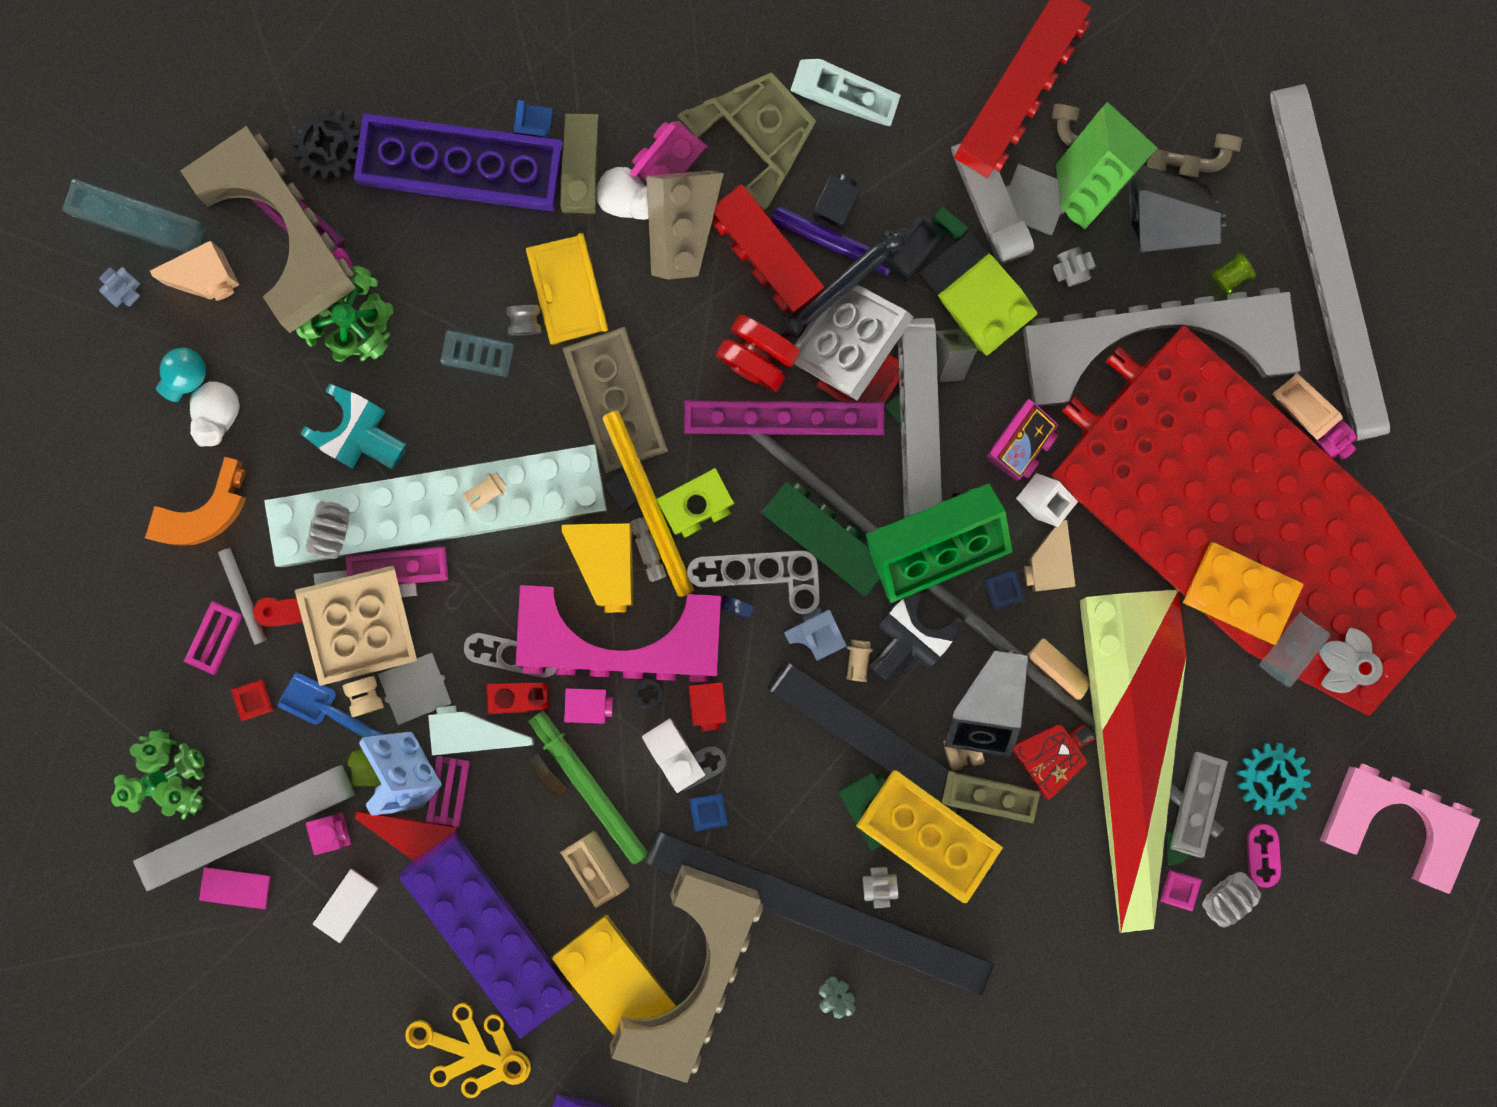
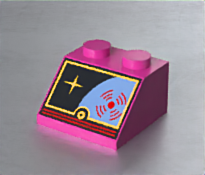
M1028 399L1020 407L985 459L1016 481L1020 480L1022 476L1028 479L1039 464L1035 460L1037 454L1041 449L1048 451L1058 437L1054 433L1058 424L1034 402Z

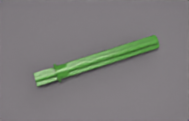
M544 710L530 719L528 723L544 743L543 749L549 750L632 864H636L643 860L647 855V850L564 739L566 734L564 732L561 734Z

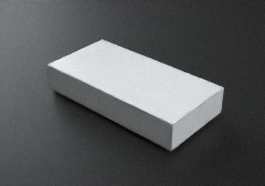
M350 869L313 925L341 943L379 887L354 869Z

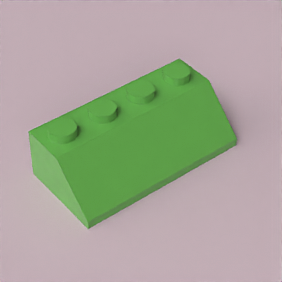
M1108 102L1100 109L1056 164L1060 207L1073 222L1078 223L1084 229L1109 205L1158 149Z

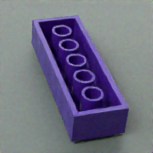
M363 113L354 180L359 186L555 212L563 158L562 140Z
M453 832L400 871L402 883L519 1038H522L575 999L573 988L456 832Z

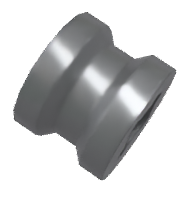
M538 305L507 307V315L511 319L508 335L518 336L541 333V326L537 323L540 307Z

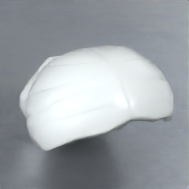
M615 167L607 170L601 176L596 187L597 203L602 210L619 217L649 219L647 186L639 176L635 177L630 173L631 169L628 167Z
M209 381L200 385L192 393L190 399V415L192 419L190 434L201 447L220 444L223 435L228 431L238 415L240 409L239 398L230 386L220 382Z

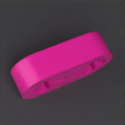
M1259 823L1253 825L1246 836L1248 873L1258 886L1272 887L1278 883L1281 877L1278 833L1267 824ZM1262 829H1264L1265 834L1271 836V841L1265 842V853H1261V845L1254 842V836H1259ZM1262 858H1266L1267 867L1273 869V874L1268 875L1267 881H1263V877L1256 874L1257 870L1262 869Z

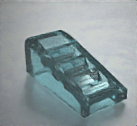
M446 331L441 364L508 377L514 344ZM456 341L462 342L459 359L453 358ZM469 343L475 344L472 362L466 361ZM483 346L489 347L485 365L479 364ZM496 349H502L499 368L492 367Z

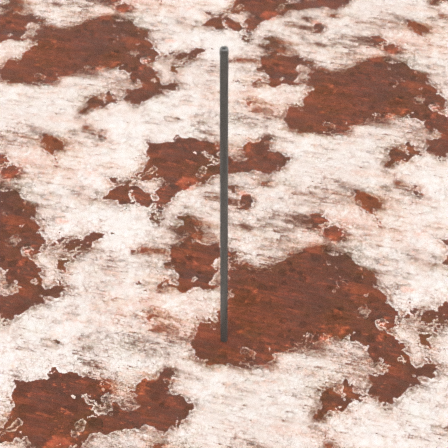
M749 434L865 535L878 529L770 434ZM941 582L928 588L1000 652L1011 650L1019 655H1024ZM1028 659L1026 675L1095 733L1093 714ZM1171 783L1170 799L1180 807L1183 792ZM1213 820L1210 834L1217 838L1224 828Z

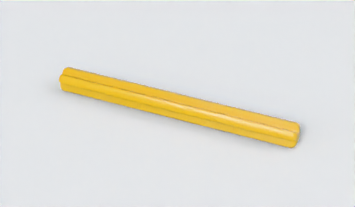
M616 410L605 414L603 421L675 591L679 597L694 592L693 584L688 577L687 570L620 412Z

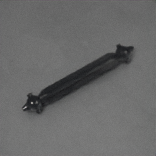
M903 228L898 231H885L884 242L872 246L823 290L803 305L796 317H785L783 319L784 328L780 336L783 338L801 336L804 332L803 325L816 320L885 261L891 250H902L904 248V238L908 230Z

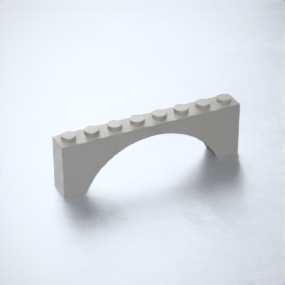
M1269 288L1260 290V296L1247 297V292L1228 294L1227 300L1214 302V296L1196 298L1194 299V304L1185 306L1181 305V301H1170L1161 303L1162 309L1149 310L1148 305L1129 307V313L1116 314L1115 309L1095 312L1096 317L1083 319V315L1079 313L1063 316L1062 322L1050 323V318L1030 320V326H1025L1023 329L1032 402L1038 407L1068 403L1081 374L1090 362L1104 349L1123 338L1139 332L1164 328L1179 329L1183 325L1189 330L1210 335L1233 347L1253 365L1261 378L1296 374L1301 369L1290 292L1280 293V288Z

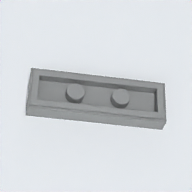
M1200 752L1193 753L1170 849L1199 858L1205 856L1228 761Z

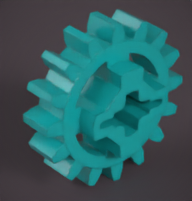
M1264 743L1262 746L1263 752L1261 753L1257 749L1252 748L1250 751L1253 758L1251 760L1242 758L1241 760L1247 766L1246 770L1237 771V775L1244 777V782L1239 783L1237 787L1247 790L1242 799L1244 801L1253 799L1252 809L1256 811L1264 806V812L1267 815H1271L1274 808H1276L1278 814L1284 815L1286 805L1293 810L1297 809L1294 800L1296 798L1302 800L1307 798L1301 792L1302 787H1311V784L1304 781L1303 777L1310 774V770L1301 769L1300 766L1304 763L1305 758L1298 757L1294 759L1293 756L1296 749L1290 747L1286 752H1283L1284 748L1281 743H1276L1274 750L1271 749L1269 743ZM1270 757V759H1268V764L1265 767H1263L1260 770H1255L1256 766L1262 760ZM1284 760L1293 768L1295 777L1290 776L1285 769L1286 762ZM1275 772L1277 776L1281 777L1280 783H1274L1272 788V783L1267 781V776L1273 775ZM1253 781L1258 782L1263 789V798L1255 791ZM1287 788H1293L1288 796L1278 801L1280 793Z

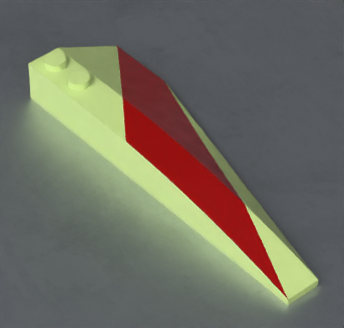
M1178 590L1086 597L1080 600L1120 933L1154 929L1187 657Z

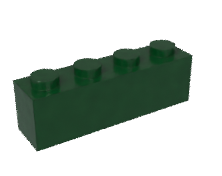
M786 482L761 512V515L803 549L811 553L819 562L861 596L866 597L880 577L869 548L859 541L863 535L848 523L843 528L833 520L837 514L825 504L821 503L817 507L808 499L811 493L799 483L795 482L791 486Z

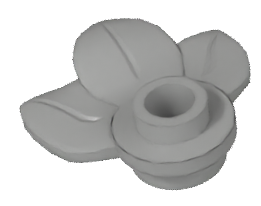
M1350 628L1345 642L1331 641L1320 645L1318 648L1322 660L1331 669L1321 683L1324 688L1330 691L1347 693L1358 684H1374L1382 675L1383 666L1381 660L1372 653L1370 638L1360 630ZM1363 662H1368L1372 665V672L1368 675H1363L1359 672V666Z

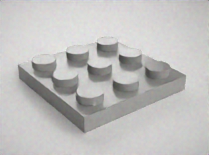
M855 285L816 320L808 324L794 345L801 351L794 365L853 399L858 400L913 319V316L897 305L859 285Z

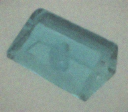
M1299 613L1259 666L1284 686L1291 687L1331 634Z

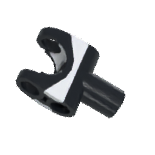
M928 588L900 600L877 627L891 640L868 666L890 685L893 684L913 659L928 671L947 650L965 622V619L958 614L950 624H946L940 629L932 630L924 627L918 620L917 607L921 601V596Z

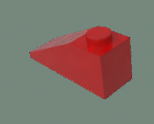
M362 810L357 811L355 816L356 820L413 861L453 832L458 833V827L405 817L386 814L372 816L370 812Z

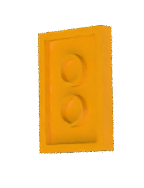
M1210 542L1183 603L1270 644L1276 645L1304 584L1221 545Z

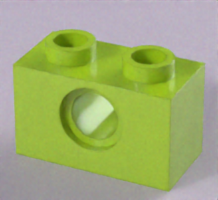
M716 468L656 499L674 534L677 536L682 533L684 538L702 529L700 523L712 518L713 522H717L730 515L729 508L734 506V502ZM694 496L703 497L707 502V507L701 514H693L687 508L688 501Z

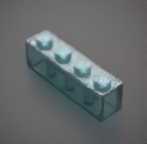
M73 179L62 211L72 217L182 254L199 247L206 230V226L200 221Z

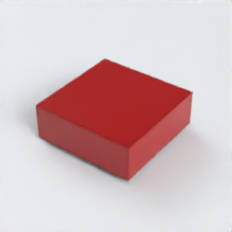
M264 679L231 690L241 721L275 711Z

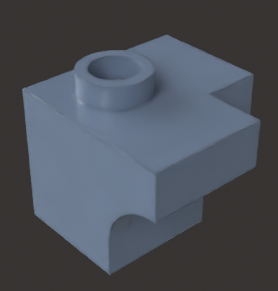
M820 607L811 613L803 615L804 623L784 632L789 644L801 643L806 645L813 653L816 661L847 646L830 610L822 613Z

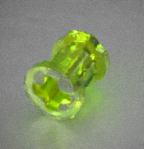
M1242 253L1235 255V260L1220 270L1214 269L1211 271L1215 282L1225 295L1231 294L1233 292L1232 289L1246 279L1252 280L1256 277L1254 269Z

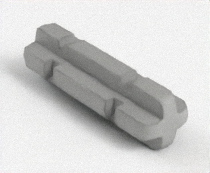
M641 517L632 520L630 525L632 526L633 535L637 536L635 541L643 564L647 565L648 569L645 570L649 580L654 582L666 577V572L663 564L659 562L661 558L653 536L649 534L648 530L650 529L645 518Z

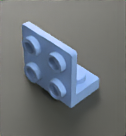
M412 732L363 737L359 742L381 782V785L375 789V794L366 804L372 816L421 809L442 786Z

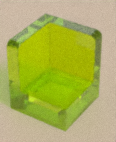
M353 750L348 758V766L351 767L352 786H375L376 789L381 785V782L364 751Z

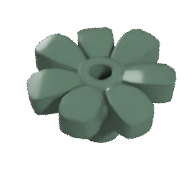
M833 976L825 980V984L819 988V994L825 998L819 1003L820 1009L824 1013L833 1010L834 1017L838 1019L845 1015L849 1017L856 1011V1007L853 1005L855 1002L854 996L850 992L846 993L849 985L842 980L838 982L837 978Z

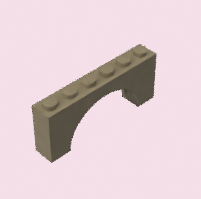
M245 126L180 171L196 196L207 208L226 199L251 198L270 205L281 214L289 235V256L279 281L263 298L280 324L291 333L353 291L356 287L349 277L354 275L343 257L340 260L336 259L332 252L337 247L326 232L320 235L316 226L321 223L310 207L305 210L302 208L299 202L304 198L292 182L287 185L282 178L287 172L276 157L270 160L266 154L271 148L260 133L254 136L248 127Z
M682 865L670 896L673 905L689 913L699 923L705 933L706 960L703 972L689 996L669 1012L647 1019H631L621 1016L609 1048L613 1059L687 1083L690 1074H695L701 1062L699 1052L703 1043L707 1044L712 1036L714 1027L711 1024L715 1013L719 1014L723 1009L726 995L723 993L727 983H732L738 971L736 961L740 952L744 953L747 950L751 937L748 933L752 922L759 920L763 903H760L761 899L757 890Z

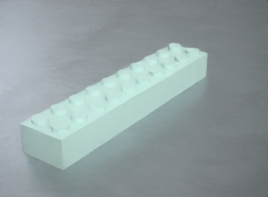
M595 444L264 500L274 562L276 567L281 568L333 559L317 557L315 554L307 552L306 540L313 513L320 501L338 503L348 508L350 512L345 540L340 555L337 558L607 513ZM498 472L508 487L503 491L504 495L500 496L498 494L478 508L477 511H473L469 506L470 502L478 498L479 495L467 503L463 493L485 480L487 473L492 475Z

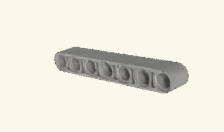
M933 318L912 319L898 340L904 518L942 502L936 328Z
M339 765L134 860L133 863L146 891H150L356 794L343 765Z

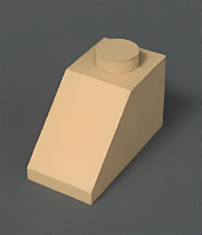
M1063 520L1058 527L1054 526L1028 559L1029 566H1024L1026 586L1032 585L1033 592L1075 587L1067 520Z

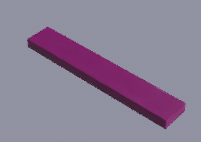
M685 400L684 434L884 435V402Z

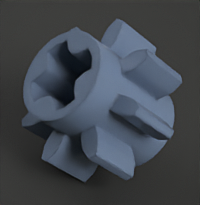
M123 266L117 272L109 267L99 277L104 283L99 291L115 307H118L122 302L130 307L140 297L135 291L140 283Z

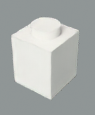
M1037 473L1016 498L1035 519L1056 527L1062 523L1078 502L1059 481Z

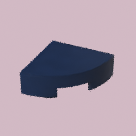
M723 595L720 605L722 609L745 618L751 617L754 606L725 595Z

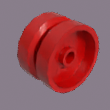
M739 314L730 329L733 336L745 345L743 346L733 340H723L715 356L747 380L777 392L785 380V375L771 361L784 367H792L801 351L788 340L764 325Z

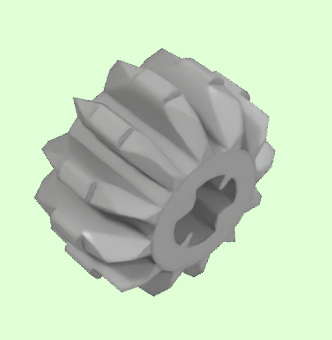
M320 501L316 505L306 540L307 552L325 559H336L340 555L350 520L348 508L334 502Z
M1236 872L1212 888V891L1206 895L1202 906L1212 921L1214 920L1221 927H1228L1252 911V908L1259 902L1261 892L1258 890L1255 882L1251 878L1249 879L1245 873Z

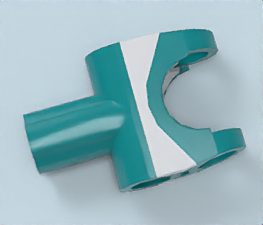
M329 384L325 392L335 397V400L343 409L341 424L331 432H320L318 430L315 432L305 426L300 434L321 451L352 469L363 453L393 470L401 460L407 444L377 427L386 411L355 393Z

